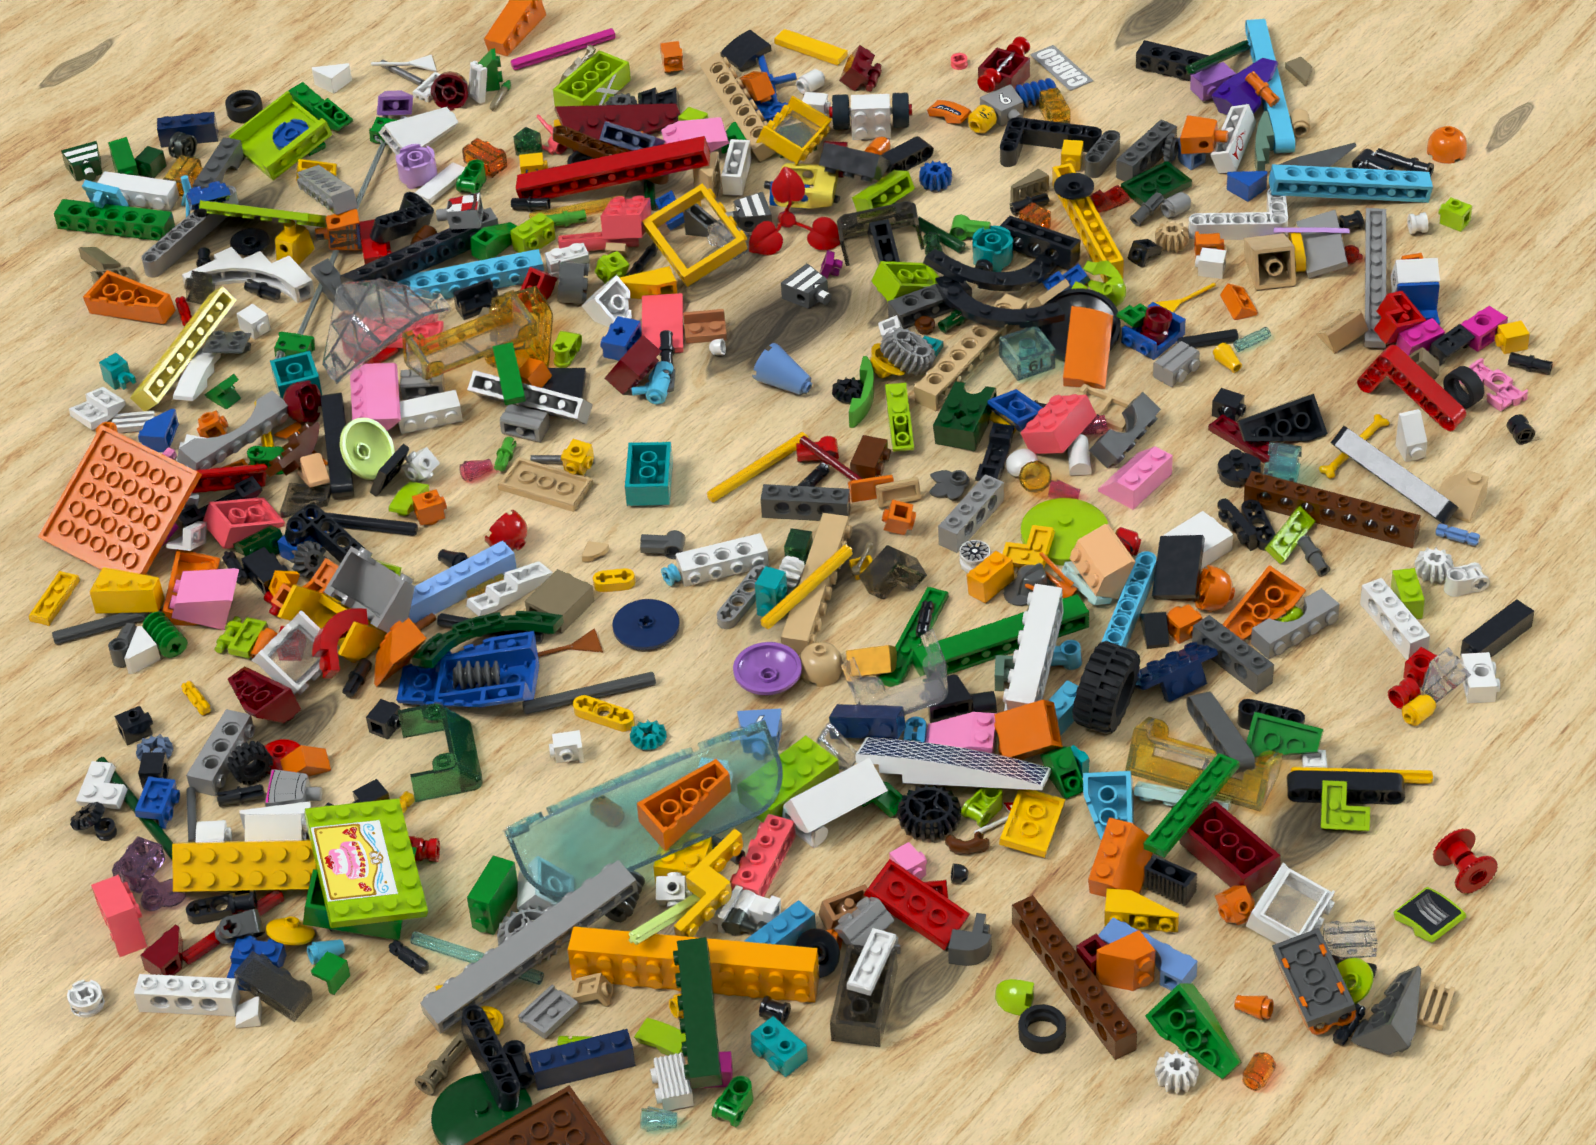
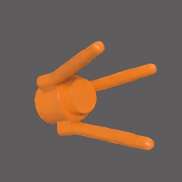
M1040 552L1039 555L1062 579L1059 581L1046 572L1047 578L1055 583L1057 587L1062 588L1063 599L1075 595L1078 588L1073 585L1074 582L1068 579L1043 552ZM1025 584V588L1033 591L1034 586Z

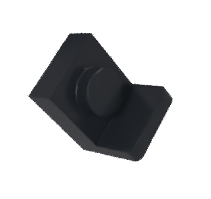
M1149 239L1134 240L1127 258L1136 265L1144 267L1147 258L1160 255L1163 247Z

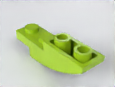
M906 383L885 384L893 452L914 450Z

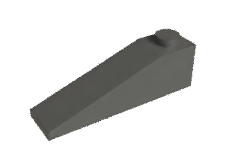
M1356 143L1299 156L1278 165L1331 167L1354 149Z
M1419 965L1397 975L1384 992L1386 998L1371 1008L1373 1015L1368 1021L1363 1019L1358 1025L1351 1039L1354 1044L1387 1055L1397 1051L1403 1052L1411 1046L1412 1038L1416 1032L1422 970Z

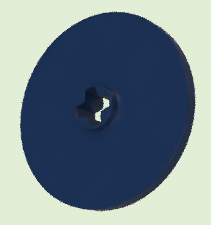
M641 599L626 604L615 614L612 623L616 639L624 646L635 650H652L666 645L677 635L680 626L676 610L668 603L656 599Z

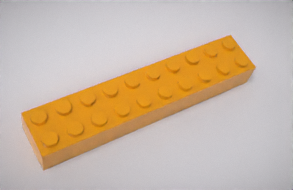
M573 926L568 946L573 981H576V978L602 973L611 984L681 991V988L676 986L675 973H680L679 965L675 966L673 951L678 950L677 941L695 939L697 937L654 934L640 944L635 945L634 942L630 943L628 940L630 938V931ZM707 938L713 993L727 996H748L751 998L770 996L774 1000L815 1003L820 980L817 948Z

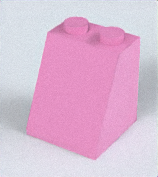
M239 569L183 571L181 580L176 579L173 592L177 593V596L172 595L169 607L173 609L172 618L224 630Z

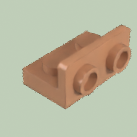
M724 309L683 313L686 344L712 342L715 339L727 340Z

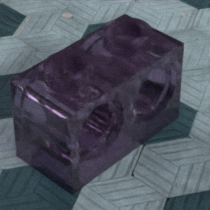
M137 836L133 843L127 847L120 860L116 861L113 865V876L119 875L122 883L127 881L131 891L141 893L166 860L162 845Z

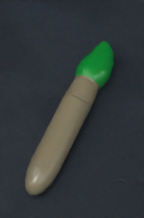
M510 80L502 84L490 104L491 110L498 107L506 92L510 89Z

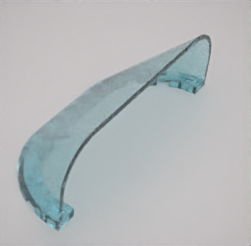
M765 720L754 722L748 726L739 727L698 743V750L693 751L689 747L676 751L546 807L548 814L543 815L542 812L533 813L507 826L503 833L522 874L539 891L551 896L564 897L568 892H574L580 888L586 879L598 875L609 863L613 864L619 860L631 872L761 815L777 798L783 777L781 759ZM717 759L730 773L731 792L670 848L664 851L639 822L637 803Z

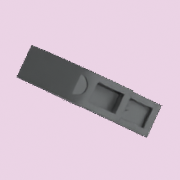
M328 258L311 267L312 274L322 285V292L341 312L348 310L351 313L354 310L360 316L359 319L361 321L362 318L377 317V314L363 297L356 299L343 294L341 274Z

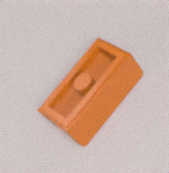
M1227 283L1220 296L1232 318L1239 320L1257 316L1258 312L1244 287Z

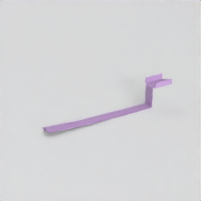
M1274 228V233H1282V232L1350 233V229H1348V228Z

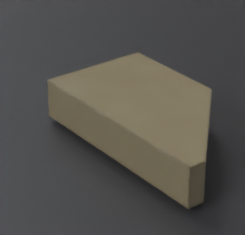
M1302 57L1285 62V68L1304 86H1307L1312 66Z

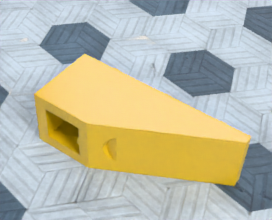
M670 266L620 278L630 290L631 299H642L644 295L677 294L676 279Z
M1107 888L1104 927L1112 918H1115L1121 922H1126L1138 930L1178 932V913L1132 890Z

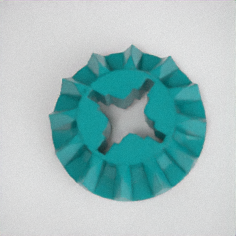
M647 719L646 723L638 721L637 726H632L630 733L631 743L642 750L656 749L667 738L664 724H659L657 720L650 722ZM652 731V734H648L644 737V733Z

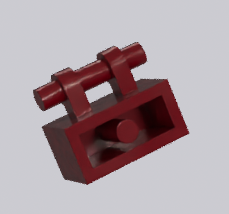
M859 45L847 59L839 81L853 91L862 83L866 86V90L871 92L878 83L877 78L882 73V66L880 63H875L872 66L875 54Z

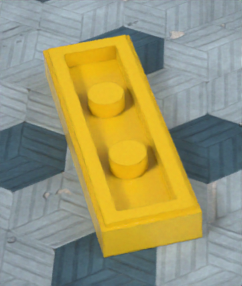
M59 571L29 614L30 622L50 626L80 582L79 575Z

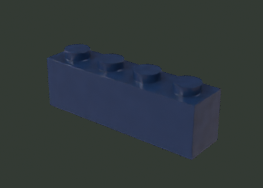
M628 1029L529 1053L537 1091L636 1066Z

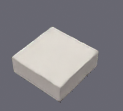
M1326 750L1301 755L1303 767L1327 768Z

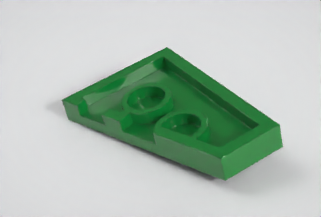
M1254 712L1246 744L1251 749L1254 757L1318 753L1324 730Z

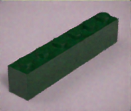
M707 937L677 941L678 950L673 951L674 964L675 966L679 965L680 973H675L676 986L681 988L682 992L681 996H677L679 1011H683L684 1018L679 1019L681 1034L686 1035V1041L682 1042L683 1057H688V1064L684 1065L685 1080H690L692 1089L723 1085Z

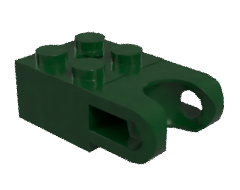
M955 381L933 424L935 444L976 451L993 412L988 405V400L997 397V390L995 387L985 386L981 392L970 394L966 392L965 382Z

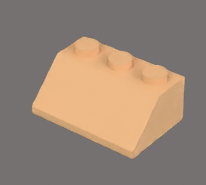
M1104 524L1078 539L1070 555V560L1095 596L1119 598L1135 564V560L1108 524Z

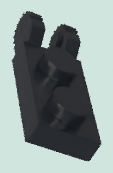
M1226 498L1219 500L1217 506L1220 509L1218 511L1220 520L1227 523L1231 531H1235L1242 545L1245 544L1250 551L1257 549V534L1254 528L1230 500Z

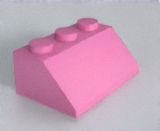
M1156 446L1138 452L1098 488V492L1134 510L1172 475L1173 455Z

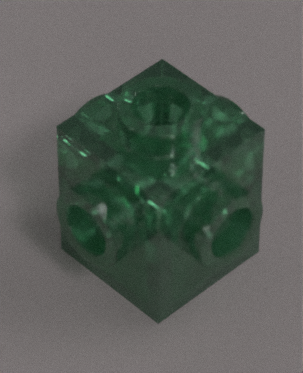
M525 127L513 136L517 156L543 152L541 134Z

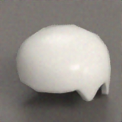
M1029 449L1016 450L1006 460L1008 473L1024 480L1030 474L1036 477L1041 469L1037 455Z

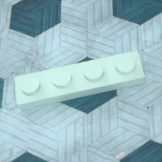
M1138 781L1134 788V795L1139 796V799L1143 801H1153V799L1163 801L1165 805L1175 806L1187 790ZM1215 796L1209 803L1210 805L1217 801L1229 811L1232 799Z

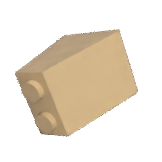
M1284 233L1244 238V257L1255 290L1296 285L1295 249Z

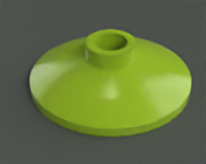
M1345 959L1336 966L1354 1004H1356L1369 993L1373 984V972L1371 967L1362 959Z

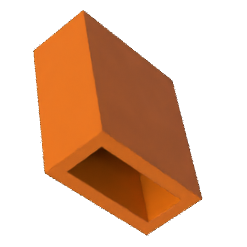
M1043 699L994 714V728L999 737L1000 744L998 748L1001 756L1021 760L1063 747L1054 702Z

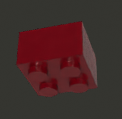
M642 335L604 379L622 395L628 389L632 392L631 388L636 387L659 362L657 356L662 351Z

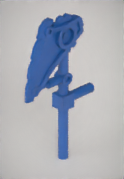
M762 55L757 57L761 72H767L775 94L771 95L770 102L761 103L760 101H754V103L758 107L757 110H760L765 118L762 122L767 121L768 123L770 120L773 121L777 112L780 113L785 104L788 105L786 102H778L775 85L797 80L796 73H791L773 78V75L769 73L765 56Z

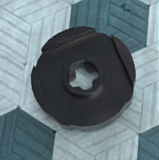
M1233 449L1229 454L1224 455L1219 460L1217 473L1221 482L1234 488H1240V485H1245L1251 471L1261 473L1260 459L1239 449Z

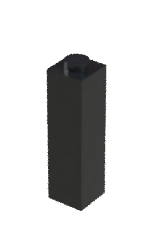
M1516 599L1462 640L1460 656L1461 654L1489 652L1490 657H1493L1532 627L1534 610Z

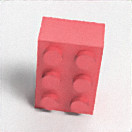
M617 196L611 199L601 214L603 239L642 238L646 232L642 221L652 215L650 198L634 196L632 199H625L623 196Z
M1055 395L1050 398L1044 408L1038 411L1035 418L1027 423L1021 435L1027 448L1035 454L1063 453L1097 415L1087 395Z

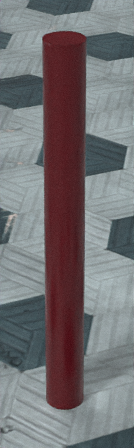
M806 436L800 438L799 442L849 480L863 479Z

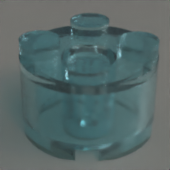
M1270 442L1268 449L1270 457L1269 462L1265 463L1264 474L1297 483L1301 465L1299 464L1300 460L1298 457H1302V446Z

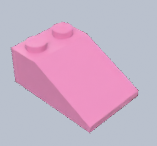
M721 117L677 121L661 129L665 144L705 136L710 153L729 144Z
M971 712L930 723L927 727L925 742L994 754L997 737L994 728V714L997 713Z

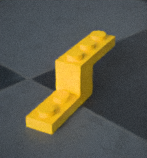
M735 828L685 876L687 889L699 897L700 900L674 925L675 936L693 937L699 927L705 921H709L714 916L715 911L721 905L727 904L731 899V882L719 874V872L743 848L742 833Z

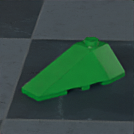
M1179 983L1145 1015L1162 1038L1171 1041L1184 1053L1187 1052L1197 1059L1198 1063L1221 1079H1225L1242 1063L1210 1006L1193 983Z

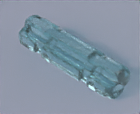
M1264 327L1259 331L1244 336V338L1236 340L1233 346L1237 352L1245 350V348L1271 337V332L1268 327Z

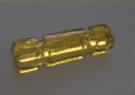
M498 574L494 576V579L490 578L477 585L476 589L473 587L467 590V598L485 593L487 585L504 580V575Z

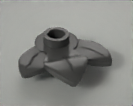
M941 470L930 474V477L936 482L930 490V494L934 497L947 496L950 500L957 499L969 485V477L962 470L953 472Z

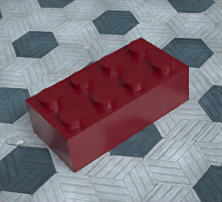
M1214 801L1204 809L1179 840L1186 850L1229 887L1234 885L1246 886L1250 894L1272 881L1281 866V855L1217 801Z

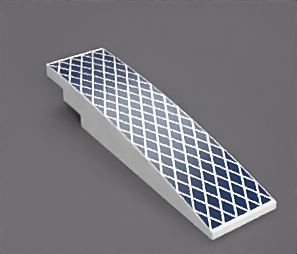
M866 737L855 754L856 763L870 758L873 764H879V773L902 774L903 783L1043 790L1051 774V768L1006 756L909 740Z

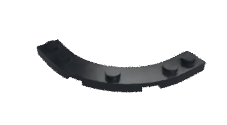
M933 249L925 256L923 264L960 283H964V281L977 284L979 289L991 291H1019L1024 286L1030 285L1034 287L1046 280L1058 266L1049 257L1041 254L1031 264L1022 269L1009 272H993L965 265L937 249Z
M946 276L935 278V285L946 304L951 309H957L962 312L963 317L980 324L1004 328L1005 325H1019V328H1031L1065 321V314L1058 302L1027 309L998 308L972 298L963 290L960 283Z

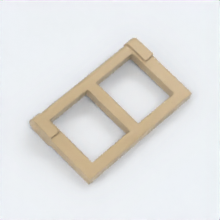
M1083 384L1077 395L1089 393L1105 399L1095 412L1097 416L1092 421L1122 432L1126 428L1124 417L1118 423L1103 417L1102 414L1112 402L1123 407H1127L1131 402Z

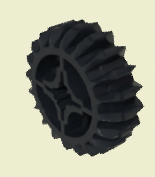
M925 784L924 788L916 785L915 791L908 789L907 795H902L901 802L898 805L897 819H899L901 829H905L906 835L912 834L914 839L921 837L923 842L925 839H931L933 842L938 837L943 840L944 835H951L952 831H956L958 824H960L961 806L958 798L954 796L952 791L946 792L945 786L938 789L936 785L928 787Z

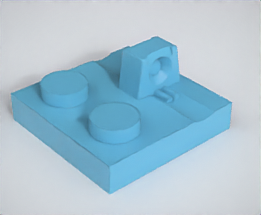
M88 180L84 181L82 187L86 191L90 202H94L96 207L103 208L105 204L129 207L118 187Z

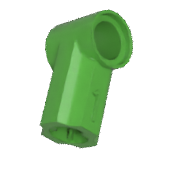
M956 215L953 218L949 234L961 241L967 237L973 238V234L978 229L983 227L984 230L991 229V222L970 220L965 215Z

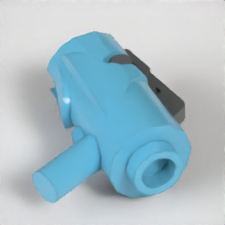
M667 361L658 362L649 375V382L644 386L632 387V395L646 394L647 400L653 404L665 402L667 394L674 391L675 369H673V365Z

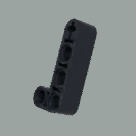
M406 192L399 210L375 218L370 238L377 243H386L416 233L424 225L430 224L434 208L418 194Z
M315 504L304 506L289 518L286 524L284 536L287 542L299 544L311 536L340 563L351 546L358 550L363 547Z

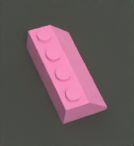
M364 364L359 369H355L350 375L352 420L362 417L370 418L381 424L388 431L401 421L397 364Z

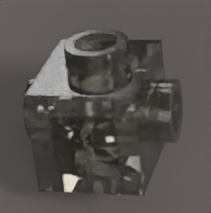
M192 270L190 278H186L184 285L186 301L202 305L206 298L215 290V283H212L211 274Z

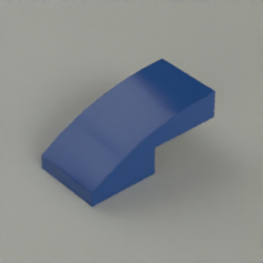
M671 190L655 199L658 209L660 210L675 201L676 197ZM682 212L666 222L670 231L684 223V213Z
M1077 264L1063 275L1060 271H1057L1042 283L1049 290L1066 278L1070 286L1063 290L1066 291L1071 289L1076 281L1084 285L1090 279L1081 266Z

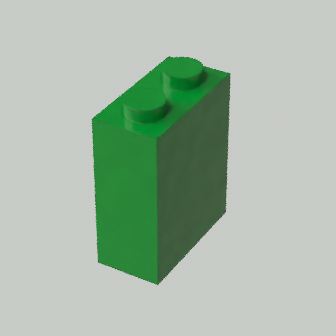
M493 855L468 894L467 902L473 929L494 935L499 927V923H502L504 916H506L518 894V879L514 861Z

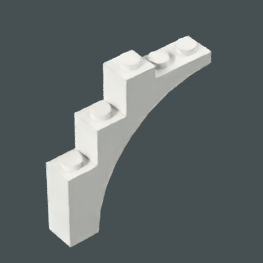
M230 247L214 254L215 260L182 274L185 290L189 294L217 285L245 283L247 279L260 283L266 282L268 286L279 289L296 303L311 298L315 294L312 279L290 256L271 263L261 251L242 259Z

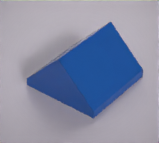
M1017 389L988 400V405L993 412L1009 424L1014 425L1019 432H1022L1027 423L1033 420L1038 411L1043 408Z

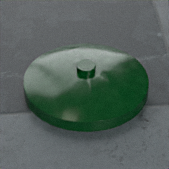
M481 1073L463 1077L450 1084L439 1095L433 1106L431 1123L435 1139L439 1145H464L533 1106L531 1098L526 1089L520 1090L518 1107L512 1111H504L496 1105Z

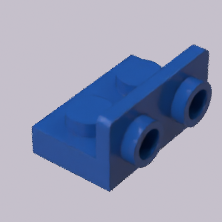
M148 777L135 808L136 817L158 819L160 827L165 829L168 821H171L173 818L175 803L178 804L180 799V790H177L176 781L173 779Z

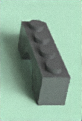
M223 138L194 181L193 188L201 186V189L209 187L208 184L220 181V184H222L227 169L238 170L245 159L241 140Z
M1144 392L1140 393L1122 412L1126 422V432L1120 433L1109 429L1095 442L1089 451L1106 468L1113 463L1119 464L1125 457L1123 453L1125 451L1129 452L1136 445L1134 440L1136 438L1139 440L1147 432L1145 427H1150L1158 419L1156 415L1161 409Z

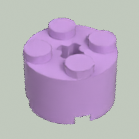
M421 144L407 145L400 149L399 155H396L399 179L409 189L423 186L437 175L435 154L433 149L427 145L426 148L421 147Z

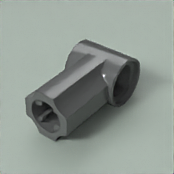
M677 530L669 531L667 535L642 534L640 550L641 553L664 554L667 558L674 560L676 559V553L683 552L686 537Z
M126 623L120 630L117 638L111 640L108 644L112 663L116 667H126L124 658L137 628L134 623Z

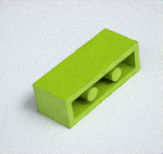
M894 170L881 178L880 181L875 182L852 197L858 215L874 216L913 191L915 187L909 171Z

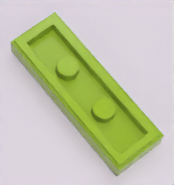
M1299 506L1269 542L1265 550L1279 564H1282L1298 545L1297 541L1302 536H1305L1315 523V520Z

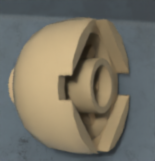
M814 642L806 646L800 653L799 658L802 666L800 678L805 683L809 684V682L816 683L818 687L829 686L840 679V674L844 670L841 653L834 645L828 642Z

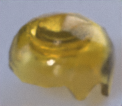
M1041 461L1026 463L1019 473L1020 484L1030 493L1045 491L1052 481V473L1049 466Z

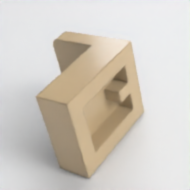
M602 973L576 978L572 998L578 1001V1003L598 999L605 1007L610 1006L614 992L613 985Z

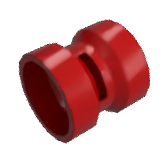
M1409 677L1403 679L1399 686L1395 685L1388 690L1390 702L1399 709H1402L1409 701L1421 695L1418 684Z
M415 837L412 847H416L415 861L428 859L430 862H438L440 856L439 838L424 840L423 838Z

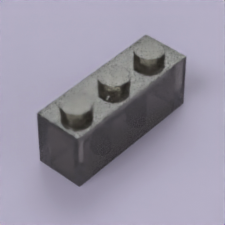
M252 951L234 972L239 986L254 996H259L260 1000L293 1022L299 1018L313 1001L311 987L305 981L296 980L287 969L283 967L278 968L264 954L258 955Z

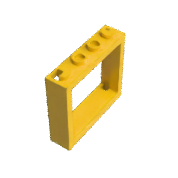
M703 183L642 221L646 233L686 287L748 249L745 233L742 230L738 231L733 217L726 215V209L723 204L716 202V196L711 188L707 189ZM705 199L735 239L687 269L657 228L697 202Z

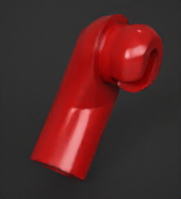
M268 591L264 595V601L272 605L269 613L278 617L277 615L281 608L271 602L273 595Z

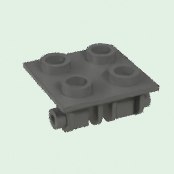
M214 331L208 337L202 353H246L251 350V343L248 341L252 334L243 331Z

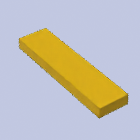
M783 29L774 38V43L779 46L837 66L848 56V50L787 29Z

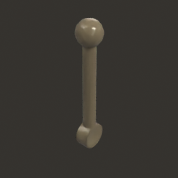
M868 541L866 543V549L860 560L851 569L853 575L860 574L862 563L868 552L874 548L873 542Z

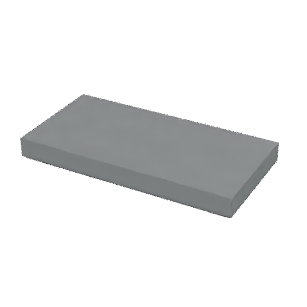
M1336 210L1296 221L1297 227L1340 228ZM1301 232L1308 278L1348 267L1341 233Z

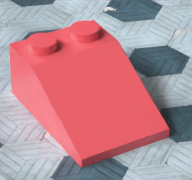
M264 497L209 502L203 519L204 522H207L208 531L223 549L234 548V543L270 525L280 528L285 524L284 520Z

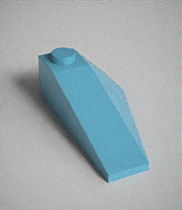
M1131 771L1083 773L1084 798L1100 840H1102L1109 818L1134 824L1133 779Z

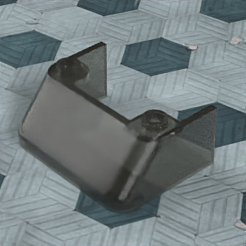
M903 201L901 203L843 214L839 217L837 226L846 266L850 265L846 240L868 235L867 231L871 222L889 219L892 230L915 225L920 249H925L919 214L915 203Z

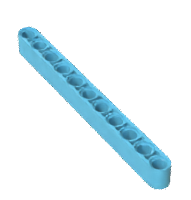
M1246 20L1245 31L1247 41L1249 42L1248 45L1250 46L1252 62L1255 63L1261 58L1276 61L1266 20ZM1276 68L1268 84L1270 85L1269 88L1280 100L1273 107H1270L1262 97L1261 100L1264 111H1268L1274 132V153L1295 152V137L1278 68Z

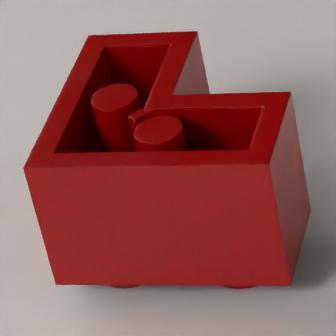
M1403 291L1393 292L1386 295L1376 310L1381 319L1375 326L1374 331L1385 344L1397 342L1399 333L1425 322L1426 319Z

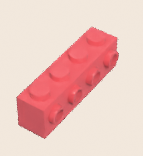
M768 814L765 821L759 824L756 838L750 841L746 856L741 858L737 873L733 874L730 879L732 891L738 885L743 887V890H750L759 896H765L796 837L793 820Z

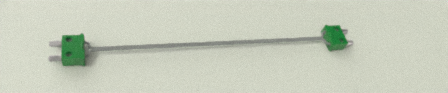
M389 115L376 117L372 128L369 129L370 141L381 144L356 198L358 207L355 209L357 210L383 150L388 145L379 132L385 124L397 121L396 119H389ZM334 250L331 255L330 261L333 265L340 250ZM320 283L298 333L279 332V338L274 347L275 359L310 351L312 354V351L315 350L314 337L303 335L321 295L322 285Z

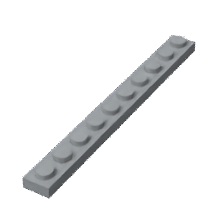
M1366 208L1365 322L1368 331L1365 333L1364 347L1386 348V344L1374 331L1375 326L1381 319L1376 310L1386 297V209Z

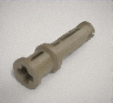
M461 1030L439 1058L429 1062L427 1065L428 1069L422 1076H418L415 1079L416 1086L423 1093L432 1095L435 1092L436 1085L448 1076V1069L468 1046Z

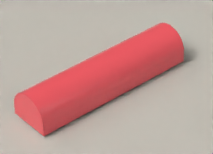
M602 232L558 236L560 249L574 243H584L587 251L605 250L606 242L623 243L627 247L639 246V238L603 239Z

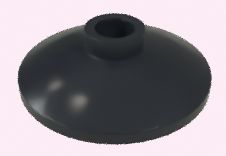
M1067 173L1056 179L1054 190L1062 198L1079 200L1092 194L1094 182L1087 175Z
M258 228L243 229L232 236L230 247L240 255H253L267 248L270 242L269 235L264 230Z
M819 928L809 929L800 935L796 946L818 949L819 978L833 973L840 960V950L835 938L829 932ZM820 948L823 950V955L819 952Z

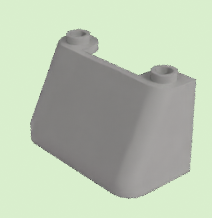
M351 546L324 593L341 601L342 604L350 608L367 609V617L371 624L388 633L396 622L400 620L403 623L409 618L415 586L411 584L413 579L403 573L400 576L371 558L373 553L361 547L358 550Z

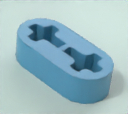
M917 716L909 718L905 723L903 740L925 742L926 721ZM914 727H918L917 732H913Z

